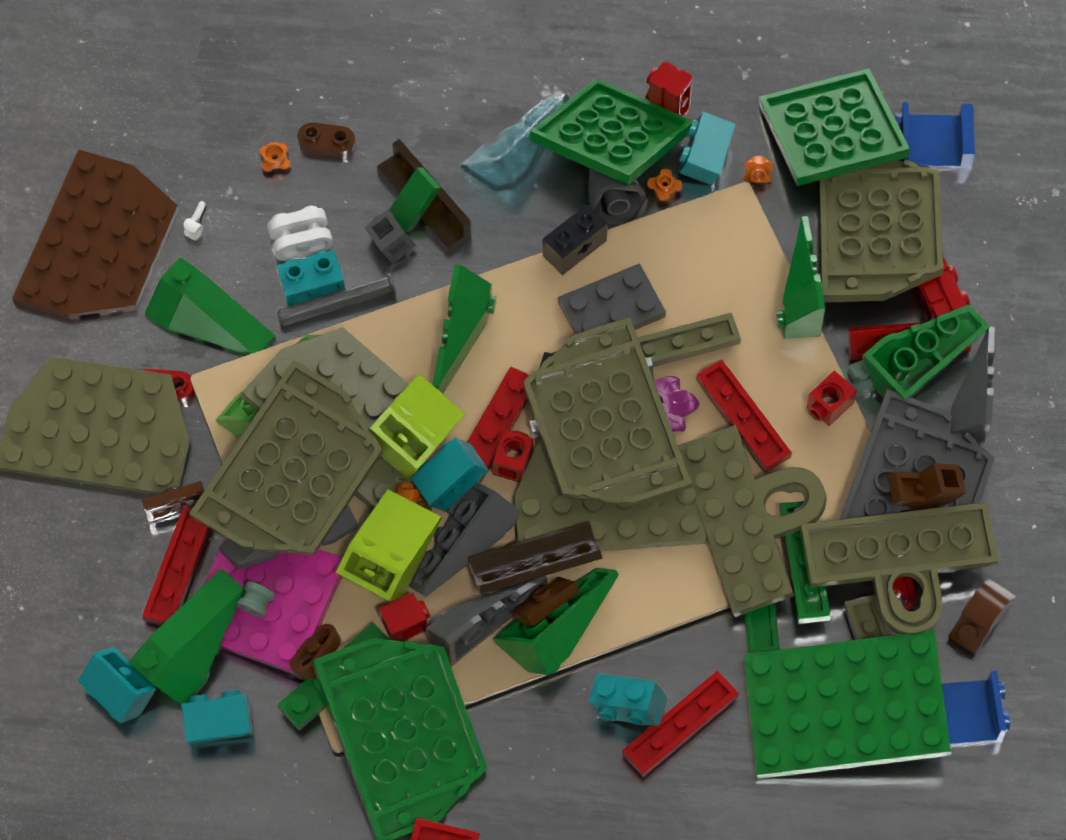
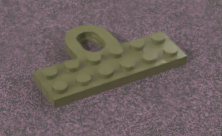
M736 425L678 445L692 482L691 488L696 492L695 500L734 616L736 617L795 596L776 539L800 531L801 524L816 523L820 519L826 507L827 497L824 486L818 476L805 468L790 467L755 479ZM775 492H800L804 496L803 504L794 509L791 514L785 516H771L766 512L765 507L767 499Z
M987 502L807 523L800 526L810 588L873 580L879 615L883 623L897 634H917L929 631L937 624L943 610L938 572L996 566L999 562ZM911 577L920 584L923 594L920 598V608L917 611L910 612L905 610L901 600L894 594L893 582L898 578Z

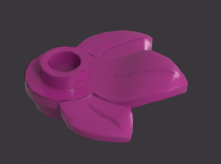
M662 377L655 382L671 429L673 432H683L686 429L683 417L693 413L698 408L699 401L692 393L680 390V379L678 377Z

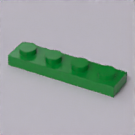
M804 501L780 503V516L791 514ZM800 531L784 536L792 589L795 595L794 601L798 624L829 621L831 614L826 586L810 588Z
M373 622L342 649L371 638L390 639ZM317 676L312 679H306L277 704L278 709L299 731L327 707Z

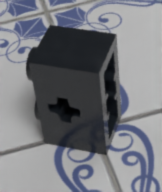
M586 204L543 238V257L563 276L607 241L608 223Z

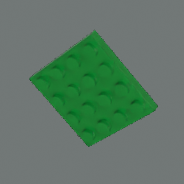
M870 68L759 96L760 108L797 186L910 157V147Z
M596 78L530 131L529 141L629 185L687 136L693 120Z

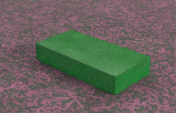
M416 168L389 211L395 216L406 232L413 231L441 187L424 168Z
M775 603L745 613L744 622L748 654L780 650Z

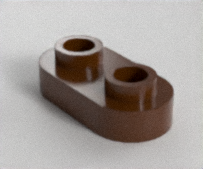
M311 122L301 126L297 133L299 147L306 153L346 157L352 154L356 148L355 134L350 128L345 126ZM312 133L316 134L314 137L307 136ZM338 137H344V138H345V139L342 140V141L336 140Z
M331 624L318 626L313 635L302 643L290 661V667L297 678L302 680L315 678L316 673L311 660L337 650L341 643V636L335 626Z

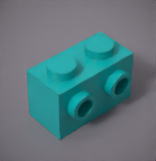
M703 111L697 120L692 119L693 121L687 134L690 137L689 143L683 146L678 161L682 162L679 173L712 186L721 173L736 124Z
M335 250L318 251L312 256L302 259H289L283 262V264L276 265L287 307L345 289L344 278Z
M455 437L453 440L446 442L442 446L441 451L430 461L423 463L411 479L429 506L445 512L483 478L489 470L470 443Z
M114 646L94 653L77 681L120 724L139 717L157 689Z
M597 673L588 702L597 715L604 720H617L636 725L659 727L668 697L656 681Z
M240 690L221 692V698L210 700L208 695L189 697V703L181 704L185 739L189 744L254 735L249 697L241 695Z

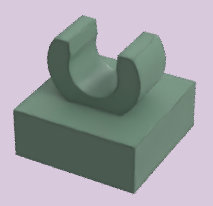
M864 360L841 369L845 380L857 389L855 398L875 390Z

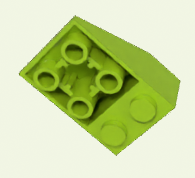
M418 374L369 428V431L375 436L383 450L381 457L409 480L464 417L465 413L422 375Z
M387 489L349 544L336 573L388 601H395L404 597L442 517Z

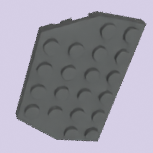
M887 389L839 520L909 512V506L893 504L887 476L894 471L920 473L934 463L959 465L966 493L942 507L980 503L995 458L985 448L980 447L976 439L969 432L965 435L950 433L953 417L946 410L911 397L904 400L897 392ZM946 571V572H938V573H948V572H955V571Z

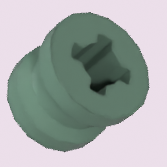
M248 581L244 587L246 592L242 598L238 599L236 606L249 615L264 619L267 614L266 607L268 603L273 602L276 595L268 588Z

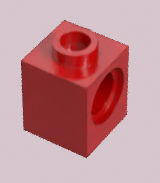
M834 370L809 393L807 408L816 420L823 421L830 426L854 404L857 389ZM830 397L836 400V402L827 403L823 399Z
M504 430L492 462L493 475L520 483L534 452V439L521 431L510 432ZM511 451L521 453L518 457H510L507 454Z
M414 593L379 607L380 620L390 640L403 642L426 632L427 619L430 618V614L424 601L418 602Z

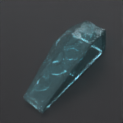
M568 94L547 97L521 117L523 123L501 131L499 133L501 139L490 147L486 143L479 147L460 165L462 170L496 192L506 190L514 192L525 185L524 181L533 173L545 149L529 141L530 131L570 100Z

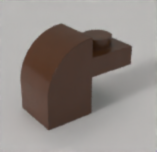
M934 463L920 473L894 471L887 476L893 504L909 506L910 511L939 508L966 494L959 465Z
M988 579L971 597L948 637L971 653L976 654L992 628L1001 621L1016 596L991 579Z

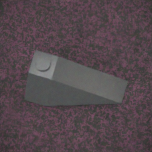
M990 327L986 331L950 412V415L953 417L950 433L965 435L969 432L982 448L985 446L992 424L994 395L992 380L994 377V367L990 366H992L994 359L995 327Z
M543 576L509 586L451 608L443 615L441 613L435 615L427 624V641L431 645L444 646L452 667L513 618L511 611L532 597V593L536 589L548 585V578Z

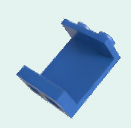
M902 102L901 112L895 114V120L910 147V157L901 159L902 162L906 159L915 162L920 167L935 169H972L975 157L973 104L961 103L959 115L909 114L908 102Z
M997 670L990 671L987 680L942 684L950 746L1003 741L1006 731L1010 730V717L1008 711H1003L1002 700H1005V686L1003 681H998Z

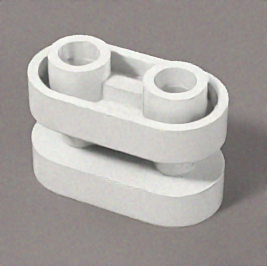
M307 206L300 211L288 214L279 213L272 217L267 223L270 238L275 240L272 246L276 259L281 261L297 259L331 248L333 239L330 230L325 228L328 222L325 211L322 208Z

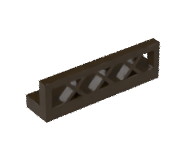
M400 139L392 143L393 156L377 166L379 175L397 195L400 194L416 168L425 169ZM441 187L419 221L448 254L471 239V220Z
M589 521L468 557L476 587L481 595L603 559L601 551L596 545Z

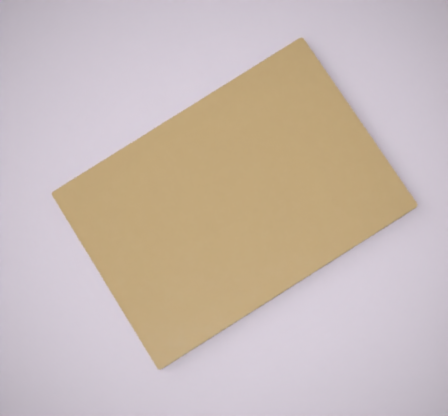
M748 182L725 188L608 229L607 241L563 276L543 257V252L478 275L492 284V296H497L494 314L489 313L485 328L443 393L465 415L424 463L430 461L441 451L442 446L446 442L453 440L455 437L465 442L469 440L510 366L530 375L539 369L544 352H557L564 345V342L574 335L569 322L558 304V297L640 263L666 311V317L636 329L637 337L731 312L741 337V342L738 345L653 367L654 383L662 377H678L680 379V390L692 393L699 401L698 408L693 413L683 417L686 424L685 431L673 432L677 445L730 427L725 417L696 380L699 372L722 359L792 452L790 459L765 473L743 443L755 479L790 467L808 469L818 476L826 491V507L817 522L840 519L871 431L856 400L830 426L823 421L816 420L807 408L809 393L834 370L843 378L844 375L822 330L820 337L784 339L783 328L777 327L776 311L781 310L790 265ZM450 285L307 335H322L343 327L408 384L420 374L433 385L438 351L440 346L444 347L445 345L442 344L444 319L450 320V317H448L449 302L447 301ZM304 336L191 376V383L222 464L240 438L216 422V418L238 394L246 389L281 349L296 344ZM830 397L823 399L827 403L836 402V400ZM529 401L511 432L521 431L532 438L529 421L535 420ZM538 437V438H533V439H534V450H535V448H536V446H537V443H538L540 437ZM511 451L507 455L510 457H518L521 455V453L518 451ZM491 466L480 484L496 491L515 506L514 495L520 483L493 475V467ZM775 492L767 499L765 505L766 512L771 516L781 517L780 503L804 501V496L800 492ZM354 495L348 505L358 523V529L332 544L321 545L319 549L343 557L349 544L373 510ZM421 497L423 498L422 502L417 504L441 516L442 519L438 527L443 528L449 514L429 506L424 497ZM516 522L503 538L486 551L518 542ZM707 533L706 544L601 552L603 559L546 575L549 584L557 577L576 581L595 568L617 570L619 574L573 652L560 664V668L556 672L730 608L731 606ZM434 536L426 552L432 550L436 542V538ZM783 536L777 538L776 542L791 583ZM469 563L427 597L408 587L404 596L414 593L418 602L424 601L430 614V618L427 619L428 624L439 613L443 615L451 608L493 592L480 594ZM343 576L321 624L335 626L340 634L341 643L336 651L345 647L373 622L389 638L380 620L379 607L392 601L378 596ZM514 617L451 667L465 706L547 676L526 671L494 642L493 638L510 624ZM426 632L403 641L431 645L427 641ZM326 707L319 713V717L332 750L339 753L343 749L328 707Z

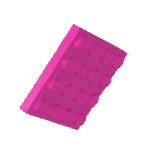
M318 549L314 556L281 553L277 554L274 560L237 569L219 551L204 585L220 569H224L243 588L248 581L268 588L276 595L273 602L268 603L266 607L267 614L264 619L249 615L238 608L231 625H228L220 643L222 645L221 649L295 675L290 667V661L305 639L312 636L316 628L322 624L342 578L336 571L343 557Z

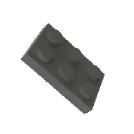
M640 263L558 297V304L574 334L628 317L631 318L636 330L666 317V311Z

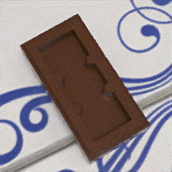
M199 481L183 487H170L164 490L162 494L143 499L142 503L148 522L180 513L183 505L194 507L205 491L202 482Z
M557 577L548 585L536 589L532 593V597L511 611L515 621L534 626L575 596L580 590L575 581Z

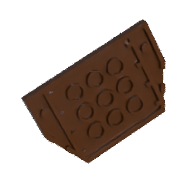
M78 149L12 297L13 303L68 320L80 319L79 316L95 313H99L102 316L116 311L122 313L137 311L179 212L178 205L134 165Z

